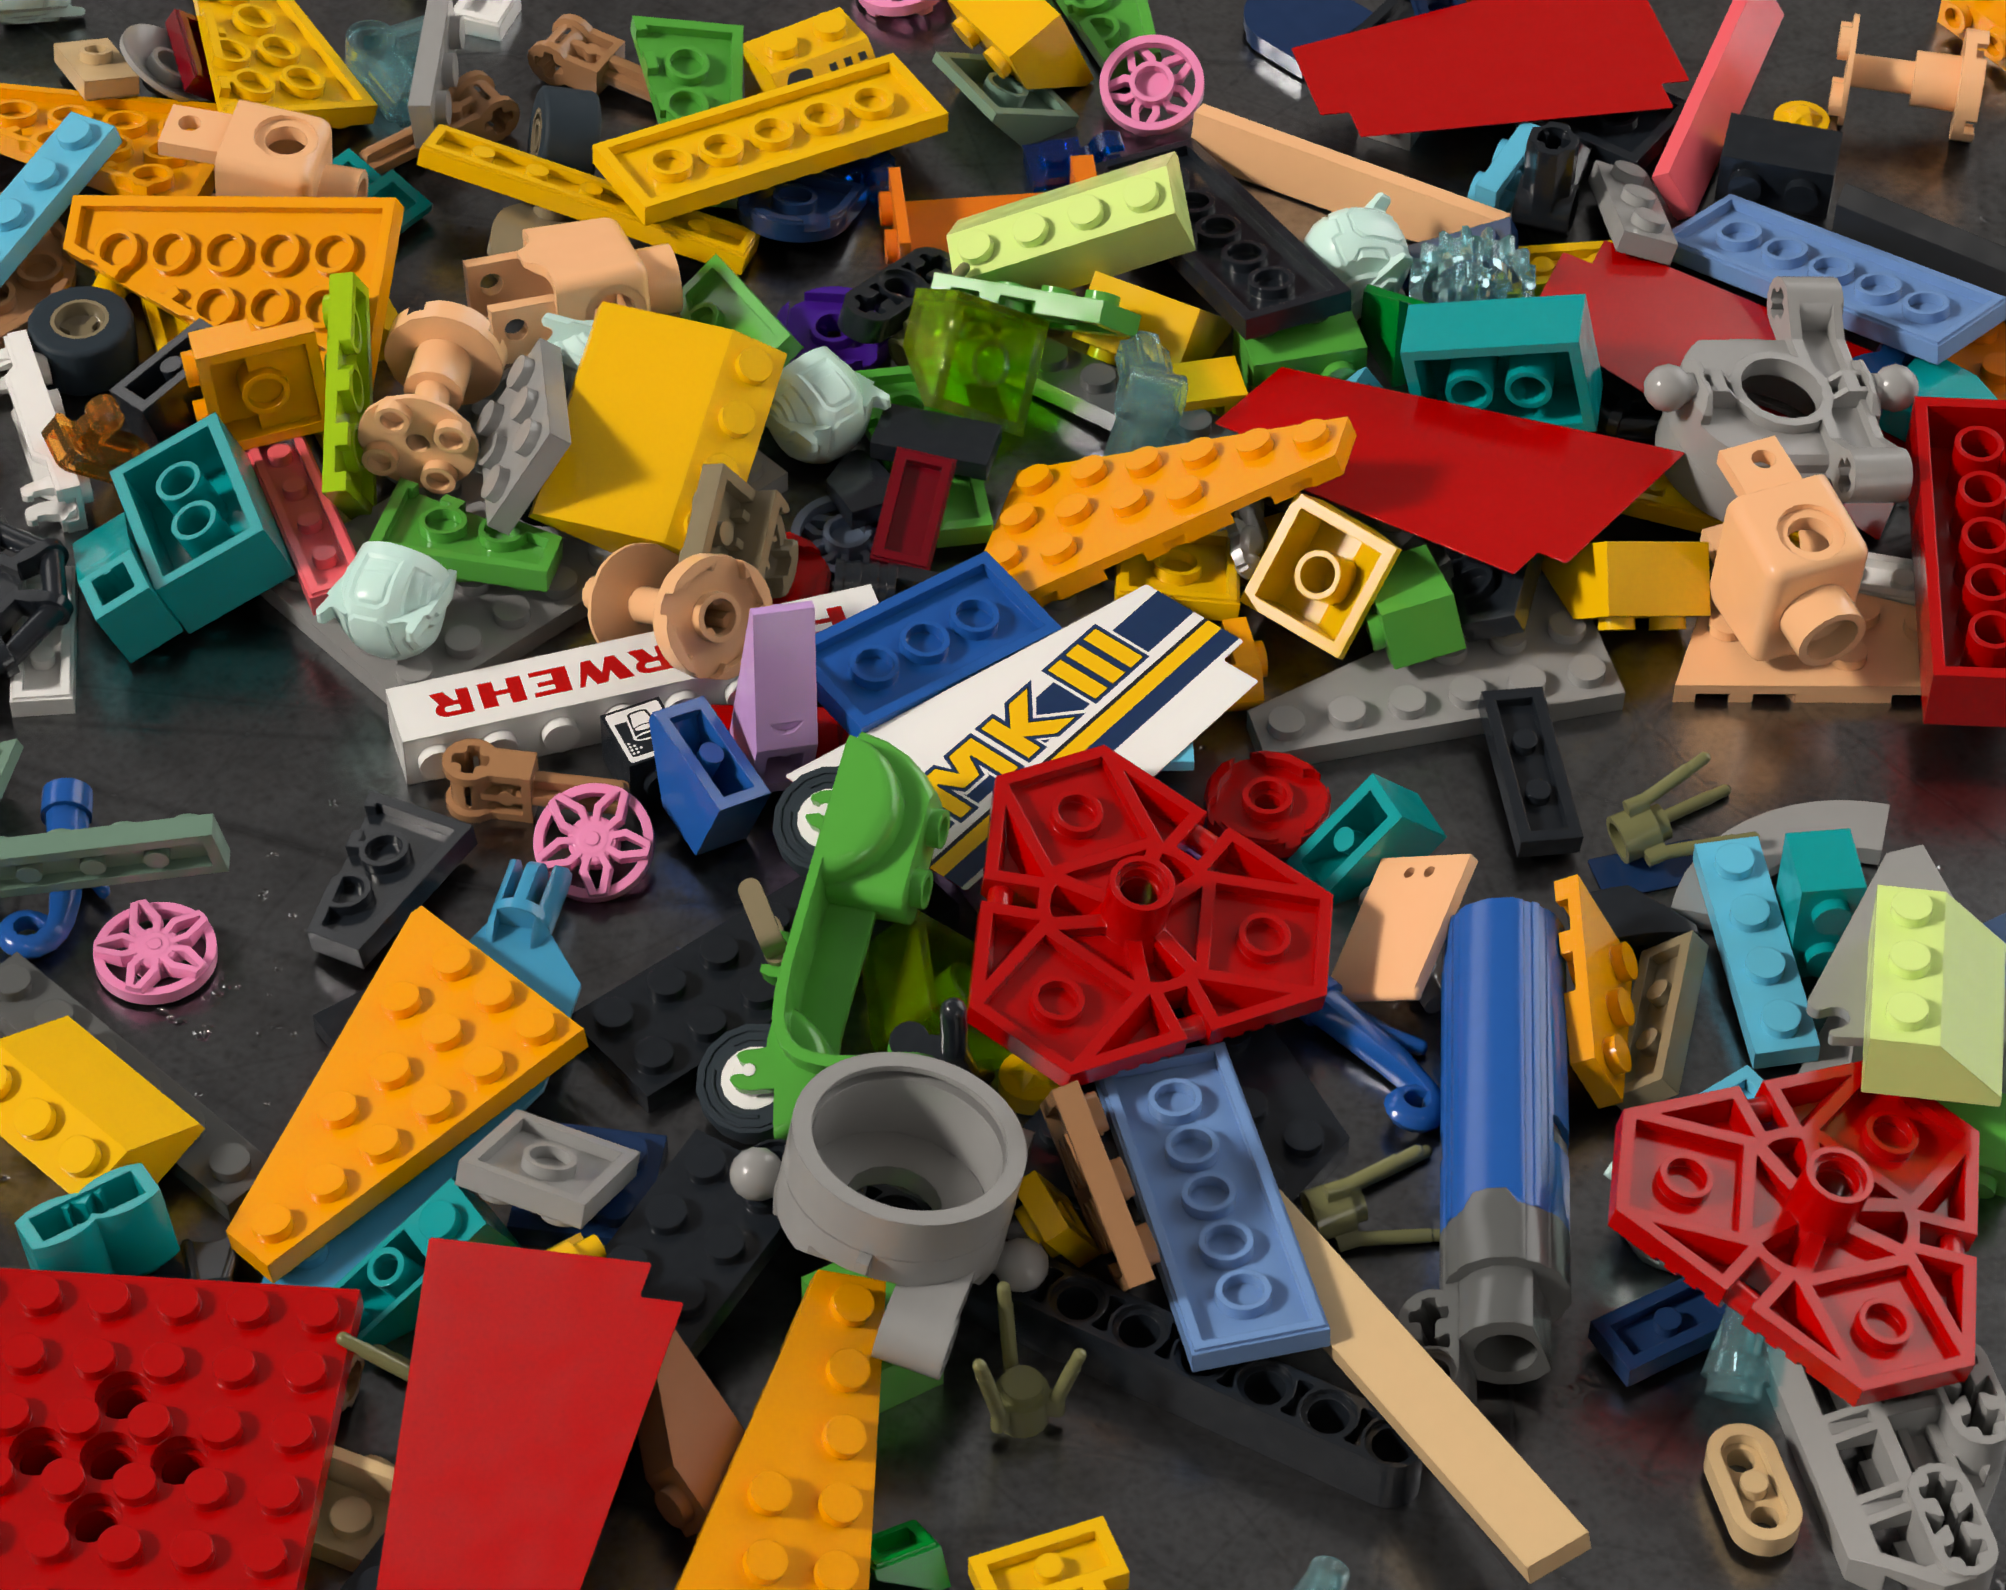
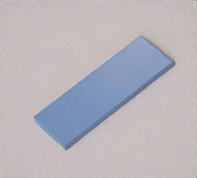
M1731 193L1672 229L1678 243L1672 262L1766 299L1769 286L1777 276H1824L1837 278L1843 290L1844 307L1842 316L1844 329L1936 365L2006 320L2005 296Z
M1225 1042L1186 1048L1183 1054L1170 1058L1162 1057L1160 1061L1151 1064L1143 1063L1138 1068L1129 1071L1121 1070L1116 1075L1094 1081L1118 1154L1123 1160L1135 1192L1133 1198L1141 1222L1147 1223L1159 1251L1161 1262L1156 1263L1192 1373L1330 1346L1329 1324Z

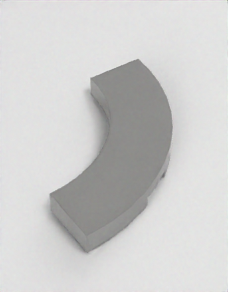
M1827 800L1794 804L1770 810L1747 819L1727 830L1721 836L1757 832L1760 835L1759 841L1770 877L1779 872L1785 833L1850 828L1860 863L1879 865L1890 804L1855 800ZM1692 862L1676 889L1671 909L1696 924L1698 928L1713 931L1694 863Z

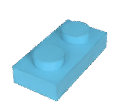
M1521 122L1509 140L1503 138L1499 142L1494 152L1492 163L1486 172L1478 171L1473 178L1468 192L1469 199L1509 213L1514 205L1520 179L1524 174L1525 149L1532 127L1540 126L1530 122Z

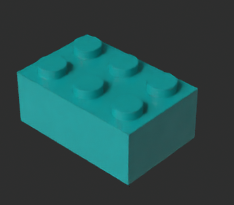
M1586 294L1408 305L1400 355L1409 394L1587 432L1597 431L1603 378Z
M216 412L109 472L154 589L189 634L297 574L249 457Z

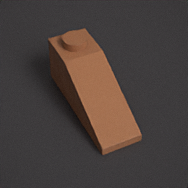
M674 1330L637 1436L645 1479L656 1493V1506L665 1520L672 1526L680 1528L687 1538L700 1532L736 1448L743 1438L745 1429L677 1331Z

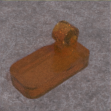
M102 394L92 398L85 406V415H82L77 421L65 417L62 413H56L42 430L41 434L56 464L67 472L114 484L109 473L110 471L151 449L139 436L119 430L125 422V417L112 395Z

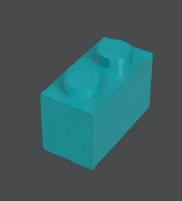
M1850 828L1785 833L1775 894L1800 977L1821 976L1867 890Z

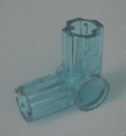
M424 15L391 26L379 20H362L352 24L346 31L345 64L378 104V109L387 121L397 123L400 128L411 125L408 101L414 74L412 69L415 68Z
M1139 330L1135 336L1127 340H1120L1115 356L1119 376L1114 403L1116 417L1103 456L1132 452L1145 446L1163 447L1169 428H1177L1184 412L1188 391L1187 377L1174 373L1169 350L1160 343L1159 334Z

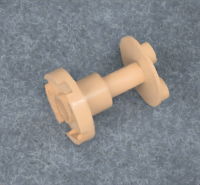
M1854 13L1853 22L1841 21L1836 54L1837 59L1846 60L1844 78L1833 76L1828 103V115L1838 116L1837 125L1843 126L1849 90L1850 87L1907 94L1910 95L1909 106L1950 111L1952 114L1949 140L1973 142V124H1966L1965 122L1977 123L1987 59H1983L1984 51H1979L1977 48L1987 49L1990 31L1967 28L1961 56L1917 50L1915 61L1856 54L1860 14Z
M437 300L426 302L424 310L414 311L408 314L409 308H407L394 319L385 343L384 355L393 377L404 387V394L387 396L370 405L365 410L358 426V441L363 450L362 463L369 472L378 476H388L396 481H399L400 477L418 483L419 487L425 488L431 493L447 494L454 490L457 481L466 477L472 471L479 454L478 439L470 423L457 410L461 405L479 402L490 396L497 389L507 362V347L503 338L499 344L496 337L490 332L492 323L484 315L459 303Z
M633 543L613 552L598 568L596 575L585 583L582 590V600L584 606L588 609L590 629L597 643L654 631L661 653L674 668L694 678L728 680L739 676L750 608L773 605L768 585L753 565L726 554L712 553L695 554L679 562L677 554L658 544Z

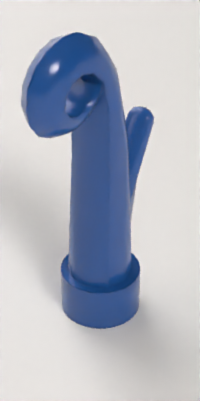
M58 778L44 785L41 792L40 818L46 826V833L60 828L70 830L89 828L93 813V790L87 783L74 778ZM109 886L92 887V890L99 898L105 899L110 895ZM83 889L49 892L48 915L26 909L6 916L0 923V947L11 956L18 952L27 960L39 959L56 950L68 937L75 924ZM27 929L37 931L35 934L30 935L19 934Z
M1328 974L1327 996L1322 1010L1298 1018L1307 1026L1316 1025L1397 1087L1387 1094L1384 1100L1387 1115L1395 1125L1413 1133H1426L1436 1129L1440 1125L1441 1090L1411 1055H1424L1428 1050L1427 1042L1386 1024L1357 1006L1341 993L1343 990L1342 985Z

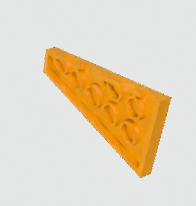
M817 1270L807 1287L781 1346V1352L758 1398L747 1429L736 1448L697 1536L690 1558L674 1590H869L882 1360L871 1357L885 1312L886 1281Z

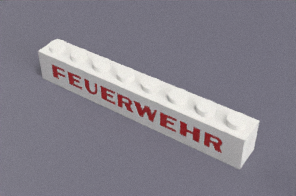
M869 584L781 604L812 600L815 607L816 634L879 602L872 585ZM654 631L393 687L385 689L390 733L408 786L445 778L446 776L442 770V756L450 745L463 739L477 738L489 742L495 748L537 752L538 757L565 752L575 748L602 743L601 715L658 696L665 708L701 696H705L709 704L734 705L739 676L728 680L694 678L674 668L665 659L656 642ZM476 756L473 757L474 769L476 766H479V759Z

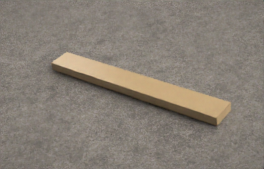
M1279 1190L1330 1327V1346L1322 1347L1529 1584L1591 1549L1590 1536L1587 1529L1288 1197Z

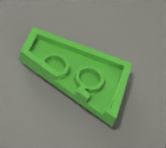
M717 254L682 287L683 309L680 312L681 318L733 329L787 353L784 367L804 348Z
M934 272L929 293L933 297L1004 325H1020L1022 327L1136 339L1141 315L1119 307L1121 299L1119 296L1098 290L1088 289L1085 292V296L1081 297L1076 296V293L1071 290L1056 286L1042 285L1041 290L1014 282H992Z
M400 477L369 541L391 542L419 551L439 562L447 570H456V581L458 582L473 581L508 586L519 591L535 590L548 592L563 558V537L518 521L508 536L487 526L486 518L467 512L466 501L448 494L443 496L440 501L419 494V484Z

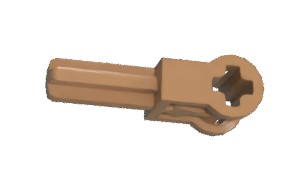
M570 13L561 15L553 23L552 34L546 40L537 41L529 49L527 58L532 71L549 85H567L574 89L593 91L598 96L610 85L651 102L641 65L625 59V41L594 29L585 19L578 15Z
M473 70L466 72L458 78L457 87H450L448 90L451 94L452 118L450 125L446 126L493 142L503 140L516 128L520 119L518 104L509 96L500 95L495 90L493 79L484 71ZM474 86H478L481 90L478 92ZM491 121L494 126H490L487 122ZM409 126L362 149L359 157L381 175L418 157L420 148H415L412 127Z
M477 738L454 742L445 750L442 756V770L446 778L450 780V787L446 792V808L451 816L466 823H481L490 819L533 823L538 806L546 807L548 802L558 793L582 784L604 783L618 786L630 793L629 783L625 780L539 771L537 752L495 748L489 742ZM476 756L479 759V766H476L474 769L473 757ZM471 793L472 805L469 806L466 803V796H469ZM590 797L576 802L585 806L587 812H593L594 804L602 797ZM615 800L603 813L615 815L618 801Z

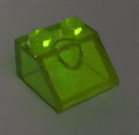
M916 288L902 346L924 406L953 416L1002 425V432L1023 437L1050 322L961 290Z
M917 910L911 925L894 923L869 942L862 966L864 980L863 990L866 995L871 1027L870 1038L875 1052H888L887 1047L890 1034L897 1025L903 1022H918L925 1027L928 1034L940 1035V1008L942 1003L948 998H959L964 1001L967 1007L975 942ZM968 1024V1046L974 1059L987 1061L994 1069H1000L1002 1062L1012 1053Z

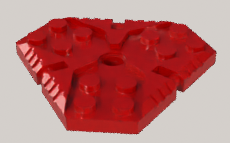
M1106 745L998 775L995 778L992 791L980 893L987 901L981 900L977 918L967 1004V1023L1058 1085L1064 1086L1078 1080L1081 1086L1116 1075L1121 1070L1129 1071L1138 1068L1143 1063L1151 1064L1160 1061L1162 1057L1170 1058L1183 1054L1186 1044L1195 1041L1208 1046L1223 1041L1225 1037L1233 1038L1243 1035L1244 1031L1259 1030L1267 1024H1278L1322 1010L1328 987L1333 894L1231 827H1228L1220 837L1204 828L1203 825L1207 815L1205 810ZM1189 848L1202 857L1196 860L1187 854L1186 851ZM1181 1008L1185 1017L1177 1019L1173 1010Z
M1863 1061L1764 1080L1755 1097L1751 1099L1746 1098L1740 1086H1734L1623 1109L1615 1128L1608 1226L1652 1259L1664 1262V1267L1674 1275L1680 1274L1683 1276L1686 1284L1694 1290L1700 1289L1705 1293L1704 1297L1717 1307H1722L1726 1304L1744 1317L1741 1323L1744 1327L1755 1335L1761 1334L1764 1336L1767 1344L1776 1350H1783L1786 1353V1358L1796 1365L1802 1364L1806 1367L1805 1372L1853 1407L1966 1381L1975 1366L1977 1257L1964 1253L1969 1251L1978 1235L1980 1135L1978 1130L1936 1100L1861 1092ZM1744 1282H1747L1748 1284H1750L1752 1287H1754L1756 1290H1758L1760 1293H1762V1295H1760L1759 1293H1757L1755 1290H1753L1751 1287H1749V1286H1748L1747 1284H1745Z

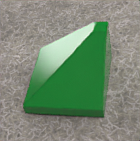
M912 1519L872 1534L870 1573L877 1581L930 1590H944L951 1587L941 1545L917 1520Z

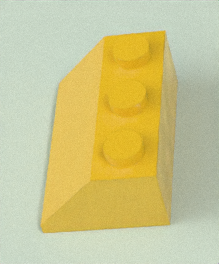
M68 1015L0 1039V1137L68 1194L79 1193L88 1183L111 1170L137 1163H142L156 1184H158L205 1130L199 1122Z

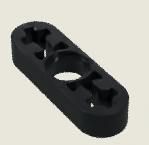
M932 247L917 248L848 291L844 297L837 321L841 332L857 342L877 344L903 329V322L915 314L931 297L929 293L934 272L952 274L949 253ZM893 293H897V294L903 295V296H905V297H901V296L895 295V294H893Z

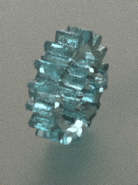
M1468 225L1462 226L1461 237L1453 238L1446 231L1439 232V246L1424 242L1421 245V258H1413L1409 277V297L1428 303L1534 297L1536 265L1530 264V251L1528 248L1515 250V237L1511 234L1503 237L1500 241L1493 239V227L1487 226L1481 236H1473Z

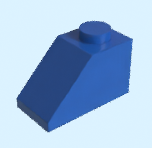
M705 696L652 712L649 718L662 807L694 854L697 856L746 839L771 795V791Z

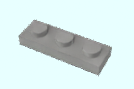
M427 0L408 101L415 148H420L438 124L450 125L452 101L450 91L448 90L449 87H457L459 66L455 51L456 49H464L465 45L464 18L462 15H455L452 0Z
M1595 160L1588 182L1616 251L1670 265L1678 243L1649 175L1643 168L1631 162L1619 160L1615 161L1614 165Z

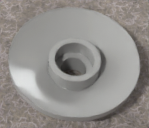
M134 24L124 31L120 38L122 55L132 70L141 78L143 85L148 91L158 97H170L179 102L197 101L213 103L210 100L184 91L181 75L166 29L150 24Z

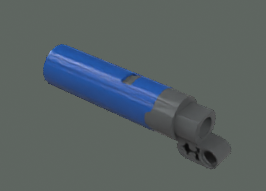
M1515 897L1487 898L1465 905L1458 913L1451 916L1448 934L1442 946L1440 1114L1442 1159L1440 1161L1439 1289H1427L1414 1294L1403 1304L1398 1316V1321L1476 1407L1477 1380L1494 1384H1521L1538 1379L1552 1370L1551 1325L1563 1316L1572 1303L1570 1170L1568 1158V1035L1564 993L1567 992L1566 960L1560 955L1558 934L1565 931V927L1555 913L1541 907L1537 902H1528Z

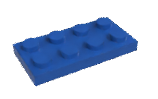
M985 551L816 633L817 701L849 735L858 737L861 732L866 733L1063 628Z

